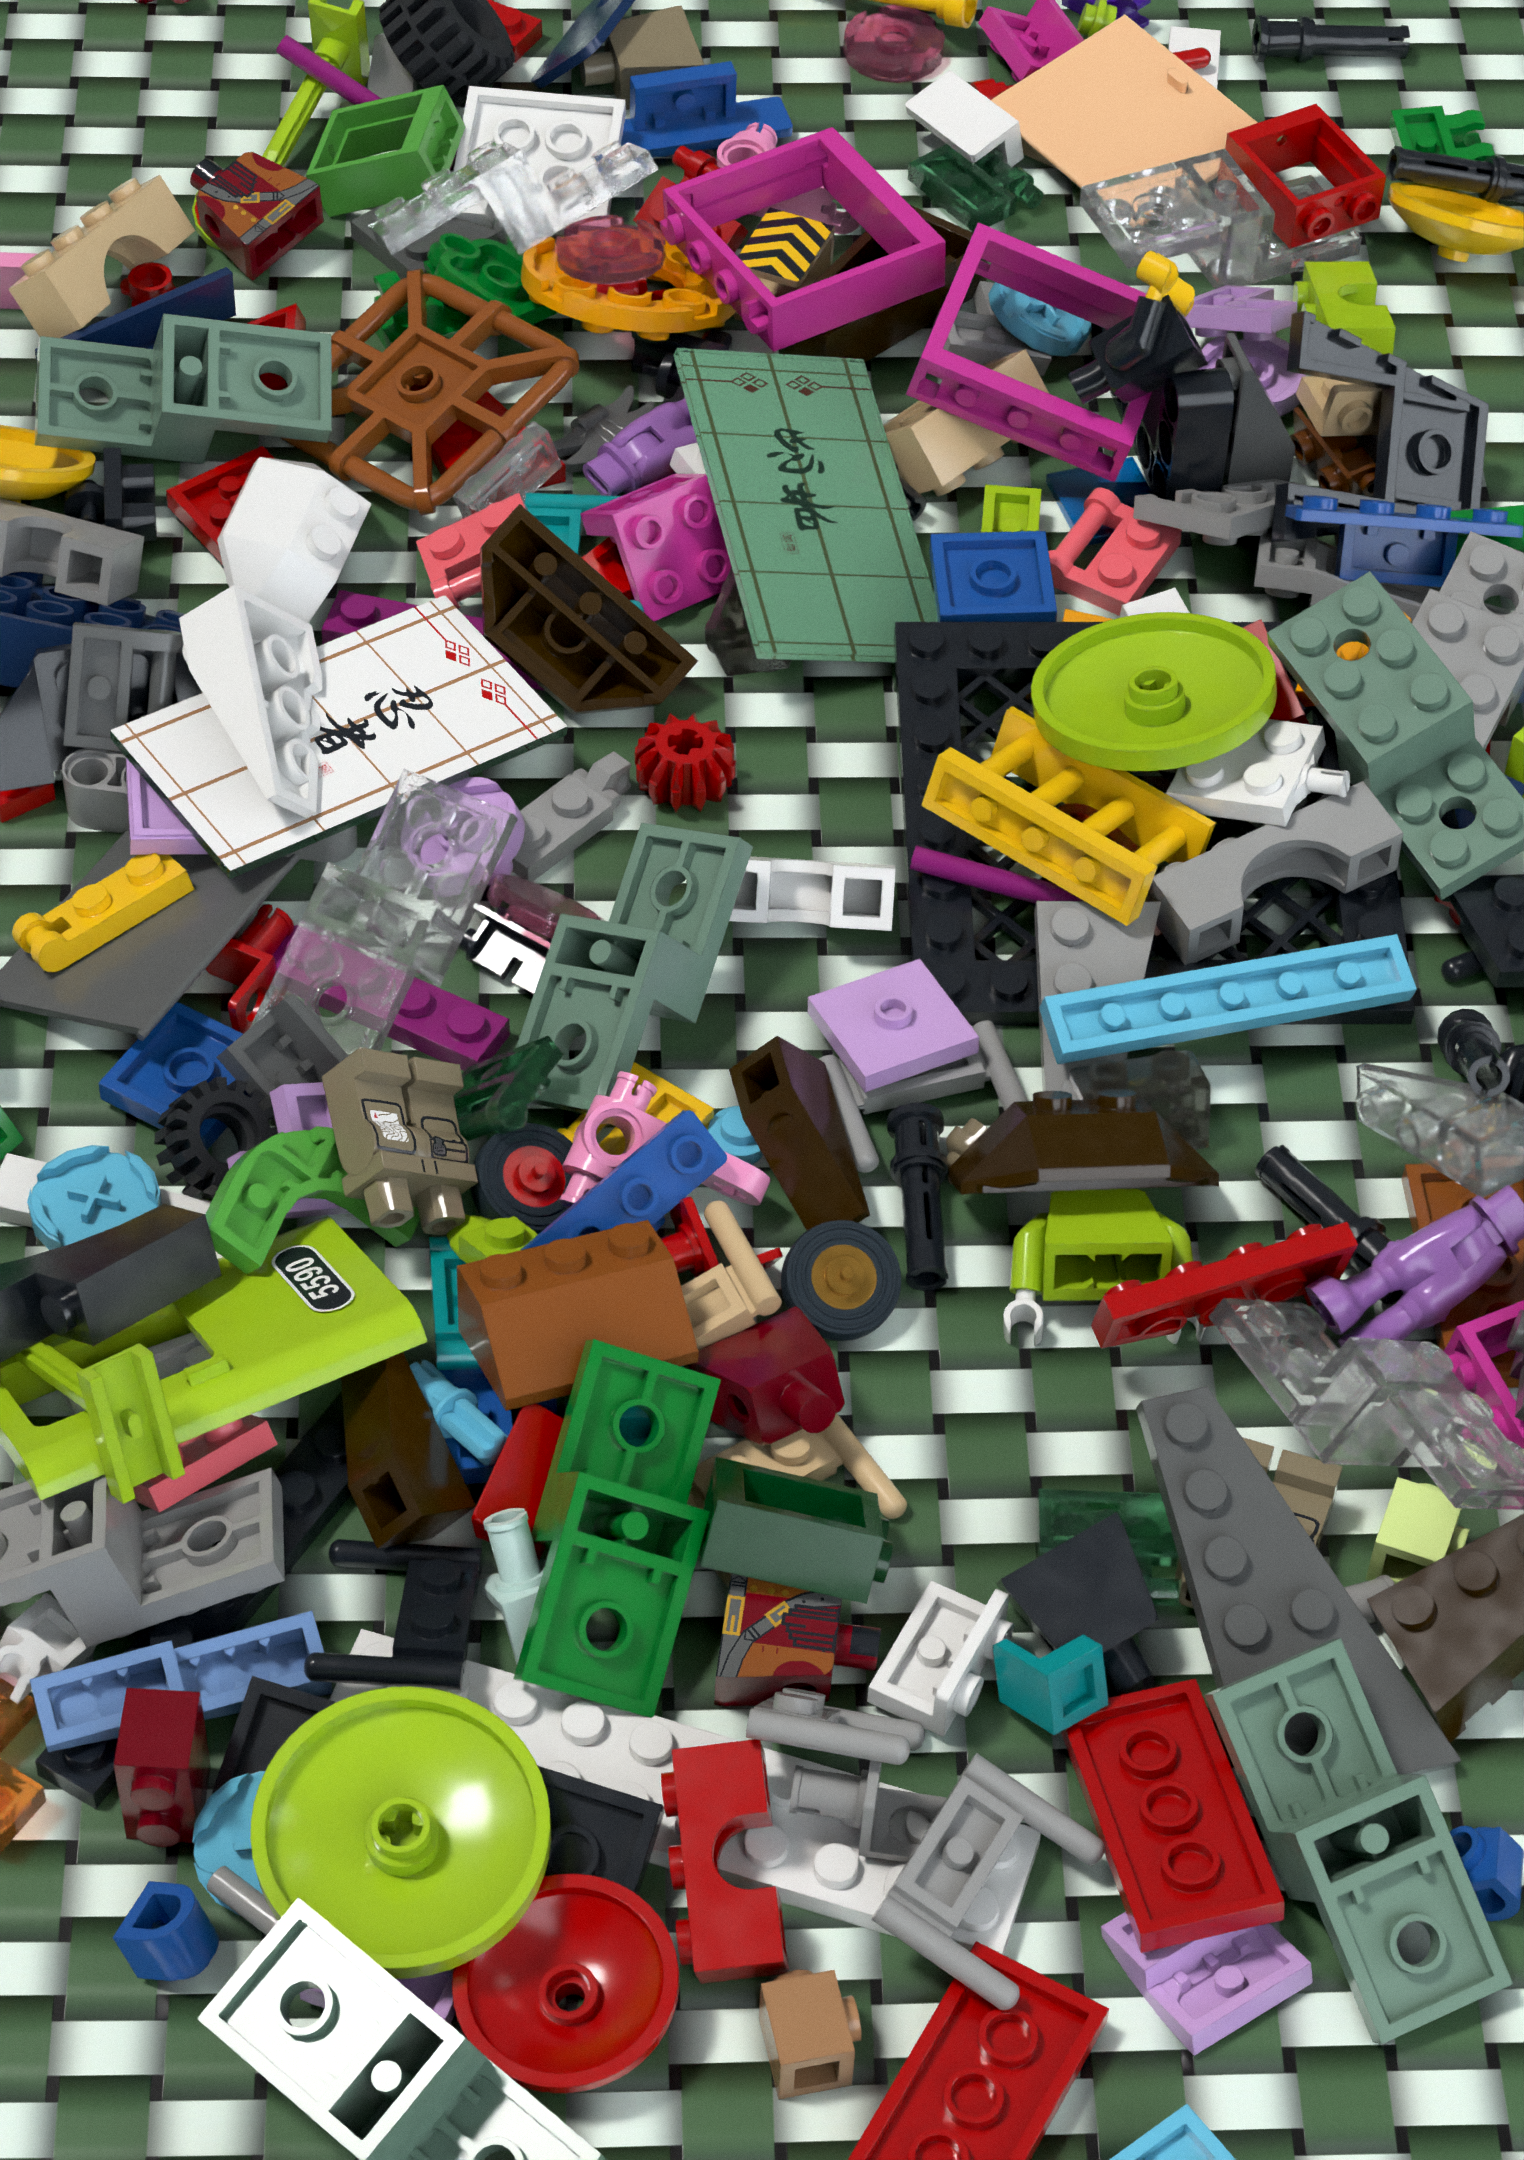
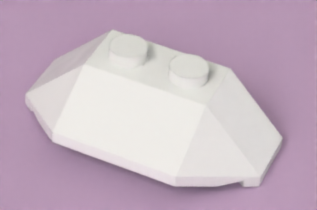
M259 457L253 464L217 539L229 588L235 585L309 623L336 583L371 503L314 463Z

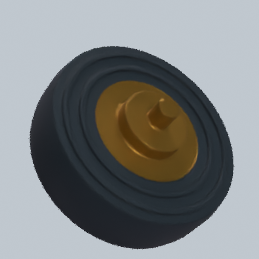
M847 1220L825 1222L814 1226L802 1234L787 1253L781 1272L782 1295L787 1308L790 1309L795 1306L800 1308L822 1338L834 1341L858 1339L875 1331L893 1312L901 1291L899 1262L889 1243L870 1227Z

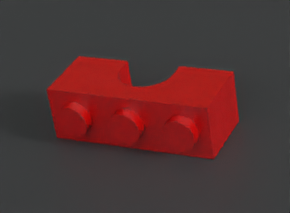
M753 1739L672 1749L674 1771L661 1773V1786L666 1817L678 1816L681 1845L669 1846L668 1854L673 1890L686 1889L689 1918L676 1920V1936L681 1965L693 1964L694 1973L701 1984L789 1972L782 1903L776 1886L742 1889L729 1884L719 1874L720 1854L730 1838L747 1829L773 1826L766 1757L761 1741Z

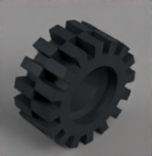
M216 1077L209 1083L204 1080L168 1105L170 1108L161 1114L158 1124L164 1127L155 1133L154 1144L166 1145V1149L157 1154L156 1157L159 1166L170 1162L175 1170L165 1176L172 1185L181 1179L187 1182L181 1192L182 1194L194 1197L203 1192L202 1199L212 1201L229 1170L228 1163H222L211 1156L202 1143L200 1127L205 1119L214 1118L224 1123L235 1136L238 1152L248 1151L266 1139L278 1134L277 1127H270L269 1121L275 1118L273 1107L271 1106L263 1111L258 1105L265 1097L258 1089L246 1096L244 1091L247 1082L236 1079L227 1086V1077Z

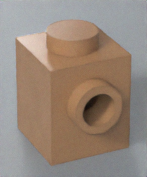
M803 1969L793 1970L779 1975L771 1982L761 1983L759 2022L778 2100L852 2086L855 2059L853 2042L861 2041V2025L854 1997L852 1995L841 1997L835 1970L819 1973Z

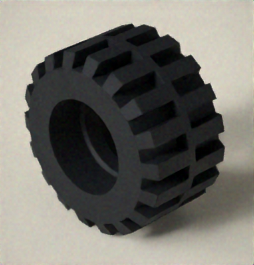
M386 0L379 8V20L385 37L403 67L424 89L444 85L455 107L460 106L464 108L466 106L469 86L489 88L514 66L515 54L509 35L501 19L487 0Z

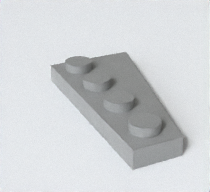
M1037 901L1034 917L1039 1007L1046 996L1144 979L1161 902H1144L1139 917L1126 926L1085 901ZM1039 1010L1043 1091H1064L1072 1094V1100L1097 1099V1092L1100 1090L1120 1089L1128 1052L1057 1065Z

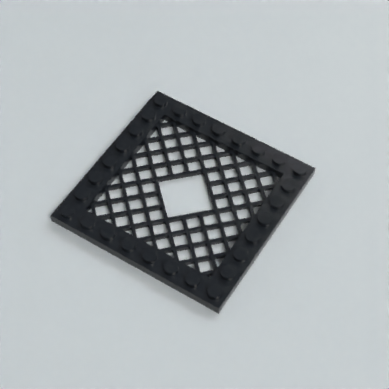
M895 622L894 652L911 961L921 959L971 1026L984 1020L992 1021L994 1026H1040L1037 960H1028L1033 954L1036 955V939L1012 920L1028 905L1031 904L1036 907V904L1016 899L1001 912L980 895L985 891L983 889L911 870L910 864L916 845L967 860L970 857L975 862L1007 871L1017 863V861L1008 856H1005L999 862L977 846L981 840L971 834L967 836V832L921 805L938 755L952 747L979 764L985 761L972 751L971 748L987 735H990L995 740L997 739L1000 730L999 725L1002 723L1007 709L1013 706L1034 718L1033 706L1027 701L1032 698L1031 684L1033 676L1042 660L1050 651L1069 637L1103 622ZM1230 622V623H1233V624H1235V625L1240 626V627L1243 628V627H1245V626H1247V625H1249V624H1251V623H1253V622ZM1263 622L1267 632L1284 623ZM1284 666L1294 690H1296L1297 682ZM958 683H970L958 693ZM1002 683L1029 684L1016 694ZM984 688L1005 702L990 717H987L968 703L969 700ZM1300 701L1305 715L1310 711L1312 712L1313 725L1323 726L1326 745L1317 761L1318 768L1341 771L1338 762L1335 731L1316 706L1304 707ZM960 714L978 726L962 740ZM1157 771L1171 782L1176 774ZM1007 776L1004 777L1005 779L1009 780L1010 782L1016 784L1014 781H1012V780H1011L1010 778H1008ZM1030 783L1024 790L1031 793L1038 787ZM1311 792L1308 795L1312 799L1302 808L1316 803L1324 794ZM1067 804L1059 809L1069 816H1072L1077 811ZM1221 818L1225 823L1211 835L1205 852L1210 851L1217 843L1226 839L1235 830L1245 835L1257 828L1248 821ZM1397 870L1348 893H1343L1335 887L1316 879L1286 877L1275 886L1267 882L1258 887L1256 890L1264 896L1247 911L1243 909L1241 932L1247 928L1269 945L1255 959L1277 956L1279 953L1282 955L1299 952L1290 943L1308 928L1331 946L1397 934L1409 966ZM1044 877L1040 878V880L1051 882ZM1301 878L1325 895L1308 911L1285 894ZM1150 889L1148 891L1145 902H1149ZM1334 903L1338 933L1318 919ZM1272 904H1276L1297 920L1281 936L1257 919ZM972 907L991 920L975 935ZM1001 929L1023 945L1008 960L1000 959L984 946ZM1161 933L1158 936L1154 934L1144 979L1254 959H1248L1234 947L1230 946L1196 963L1184 965L1174 949L1168 945V941ZM1156 954H1158L1165 960L1150 959L1153 958ZM1217 954H1220L1226 960L1211 959H1213ZM1412 996L1410 1001L1278 1025L1411 1024L1415 1013L1414 997Z

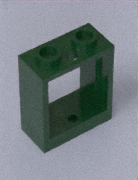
M720 1457L715 1458L703 1509L710 1511L700 1547L701 1567L867 1604L872 1582H885L893 1549V1542L887 1541L889 1519L881 1518L877 1493Z

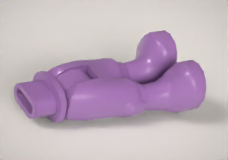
M714 351L709 355L705 356L712 358L730 359L727 355L720 351ZM683 398L677 402L661 404L635 419L622 429L610 443L606 442L599 447L598 457L583 465V473L586 479L601 495L616 496L623 491L628 494L676 473L670 466L675 448L697 442L686 399Z
M1506 1185L1487 1200L1477 1195L1469 1202L1468 1206L1441 1217L1403 1240L1388 1242L1387 1246L1376 1255L1371 1263L1372 1266L1361 1273L1345 1280L1324 1275L1305 1287L1307 1295L1322 1321L1332 1332L1338 1335L1343 1334L1354 1326L1363 1313L1382 1297L1397 1290L1403 1291L1396 1304L1370 1321L1357 1326L1338 1340L1341 1348L1352 1363L1375 1388H1382L1392 1381L1397 1374L1394 1350L1408 1335L1416 1329H1426L1445 1321L1450 1310L1481 1287L1502 1266L1507 1256L1513 1257L1520 1251L1517 1243L1524 1238V1203L1509 1185Z

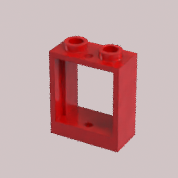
M1317 104L1227 133L1221 176L1289 249L1379 218L1386 175ZM1311 162L1335 188L1299 200L1274 173Z

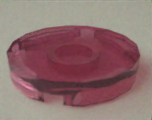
M887 5L879 7L877 14L867 16V10L861 12L846 25L843 53L851 67L858 73L874 80L893 83L916 81L932 74L942 63L945 35L942 29L939 31L935 27L936 21L928 14L913 8Z
M618 215L594 216L573 222L564 229V237H557L555 242L556 261L560 270L572 278L588 283L612 285L634 282L657 272L662 268L666 258L665 239L661 230L641 219H637V227L625 225L624 217H618Z
M506 874L495 875L487 892L488 900L494 908H499L502 900L510 904L506 913L512 916V920L549 938H553L560 914L605 921L580 903L554 890L516 876Z

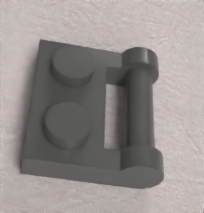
M75 622L72 631L63 746L129 752L111 730L129 721L134 649L152 651L147 715L173 705L177 653H182L184 645L182 632Z

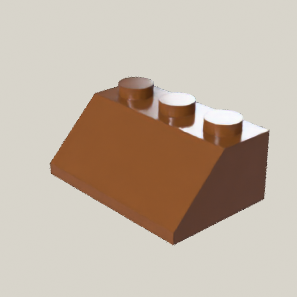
M648 1220L620 1224L611 1229L570 1239H557L549 1244L507 1254H495L483 1260L457 1266L459 1332L506 1411L570 1395L586 1340H599L677 1366L698 1362L699 1351L674 1259Z

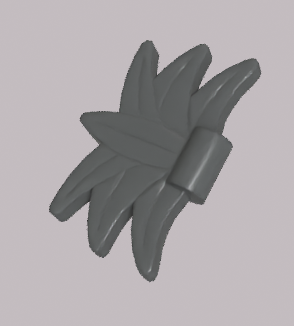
M629 385L613 403L605 407L595 404L571 422L572 431L569 434L547 443L545 446L557 457L573 455L565 462L566 472L583 471L584 464L598 457L597 452L601 445L606 442L610 443L628 424L653 410L655 404L650 401L641 408L631 412L634 401V387Z

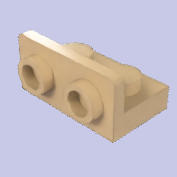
M1316 376L1301 378L1296 396L1320 436L1378 435L1382 389Z

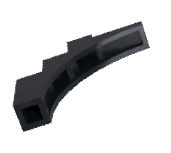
M163 1204L121 1225L72 1244L0 1264V1363L52 1334L95 1346L222 1276L205 1214Z

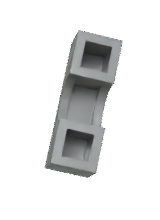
M0 498V577L14 572H35L56 577L54 592L106 606L137 592L144 536Z

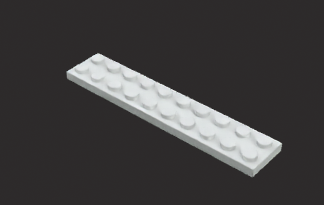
M361 1629L350 1654L392 1657L394 1638ZM466 1660L461 1691L437 1689L467 1698L498 1716L524 1742L538 1766L662 1804L663 1806L661 1773L674 1771L672 1749L740 1741L655 1715L649 1718L513 1679V1673ZM337 1683L329 1700L338 1702L370 1690L396 1686ZM763 1748L766 1757L773 1826L747 1829L730 1838L720 1854V1876L729 1884L742 1889L776 1886L781 1903L894 1936L871 1919L906 1862L859 1856L861 1829L854 1828V1820L797 1812V1814L789 1813L796 1765L803 1766L806 1769L847 1775L854 1774ZM882 1782L879 1785V1788L912 1792ZM903 1811L891 1819L889 1828L893 1836L900 1842L917 1844L928 1829L930 1822L921 1813ZM664 1814L649 1863L670 1869L668 1847L681 1845L678 1816L666 1817ZM1024 1824L1019 1825L965 1916L952 1933L950 1938L968 1951L972 1949L977 1941L1003 1955L1005 1954L1040 1844L1041 1833Z

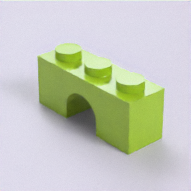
M1369 261L1304 262L1303 281H1295L1293 286L1292 301L1297 302V313L1302 311L1310 312L1316 315L1315 320L1334 330L1342 328L1361 338V343L1381 354L1390 353L1393 355L1396 327L1387 305H1375L1377 281Z

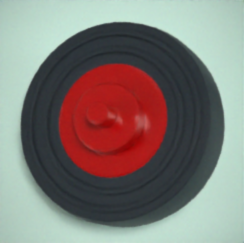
M535 1123L512 1125L494 1134L480 1149L473 1163L478 1183L471 1187L470 1190L480 1215L490 1220L515 1216L537 1234L541 1233L568 1209L559 1202V1199L564 1194L572 1177L563 1170L562 1165L573 1143L560 1132Z

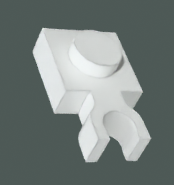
M48 1593L43 1595L8 1625L0 1641V1673H9L18 1679L10 1696V1699L17 1704L32 1689L29 1679L36 1678L38 1675L43 1676L79 1666L94 1652L97 1646L94 1645L88 1648L85 1646L58 1601Z

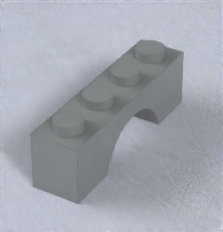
M1364 781L1349 787L1346 797L1324 794L1316 803L1292 813L1286 827L1265 824L1263 827L1239 838L1231 837L1217 843L1210 851L1186 862L1171 863L1154 876L1150 886L1149 902H1161L1156 926L1184 965L1196 963L1239 943L1244 909L1243 902L1255 889L1267 882L1286 877H1306L1325 882L1343 893H1348L1397 870L1403 832Z

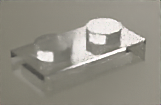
M532 421L516 437L511 438L504 445L503 449L480 471L465 481L463 486L453 495L463 519L485 509L492 503L502 501L518 492L525 502L526 493H534L562 467L549 431Z

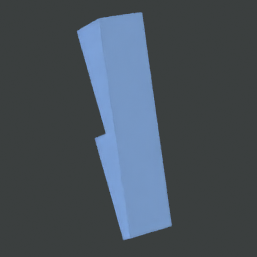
M313 1611L175 1649L170 1640L29 1679L48 1752L118 1738L126 1688L200 1692L204 1720L239 1713L252 1676L315 1696L332 1694L331 1682L311 1681L304 1673L306 1657L313 1652L324 1653Z

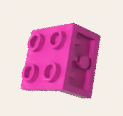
M675 473L580 513L587 535L610 536L611 542L617 544L634 599L641 602L644 607V613L653 621H657L737 585L706 474Z

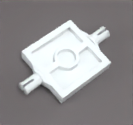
M1268 719L1264 726L1249 740L1225 754L1198 764L1168 770H1157L1176 773L1166 794L1202 815L1286 827L1295 806L1311 792L1346 797V792L1349 791L1350 787L1349 771L1316 768V763L1326 745L1323 726Z

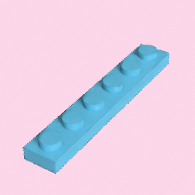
M1395 934L1046 996L1039 1010L1058 1065L1410 1001L1417 988L1398 935Z

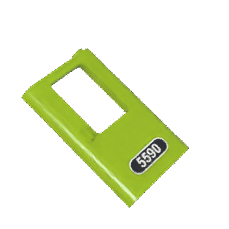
M329 1216L277 1235L262 1266L248 1274L241 1271L224 1257L219 1258L218 1263L222 1276L95 1346L56 1334L43 1339L45 1343L84 1369L138 1343L149 1348L192 1332L212 1357L160 1380L177 1445L428 1342L421 1321L409 1300ZM10 1357L0 1363V1444L40 1501L105 1475L88 1412L84 1410L47 1426H34L19 1405L57 1391V1389L14 1357Z

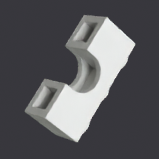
M750 856L729 921L751 923L802 922L823 924L834 928L892 931L896 868L895 865Z

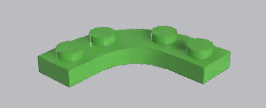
M319 1126L311 1130L278 1133L248 1150L228 1170L205 1214L215 1251L246 1274L262 1266L286 1214L302 1198L326 1199L346 1209L395 1247L411 1240L419 1223L420 1216L418 1207H413L415 1216L402 1226L393 1228L371 1226L365 1200L348 1198L344 1195L341 1179L348 1175V1173L343 1169L340 1162L333 1128Z

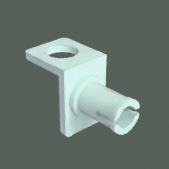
M523 1508L502 1510L488 1516L483 1521L484 1528L488 1532L499 1573L479 1581L481 1592L503 1614L516 1664H518L546 1564L544 1559L538 1560L527 1521L529 1519L528 1514Z

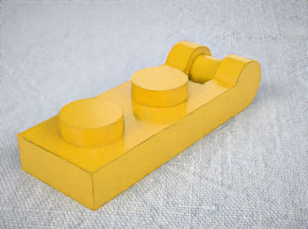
M152 853L149 855H136L121 869L96 884L87 885L79 889L71 899L46 914L27 913L22 915L13 926L12 936L25 952L31 954L33 960L43 970L58 972L195 889L187 871L169 854L158 855Z

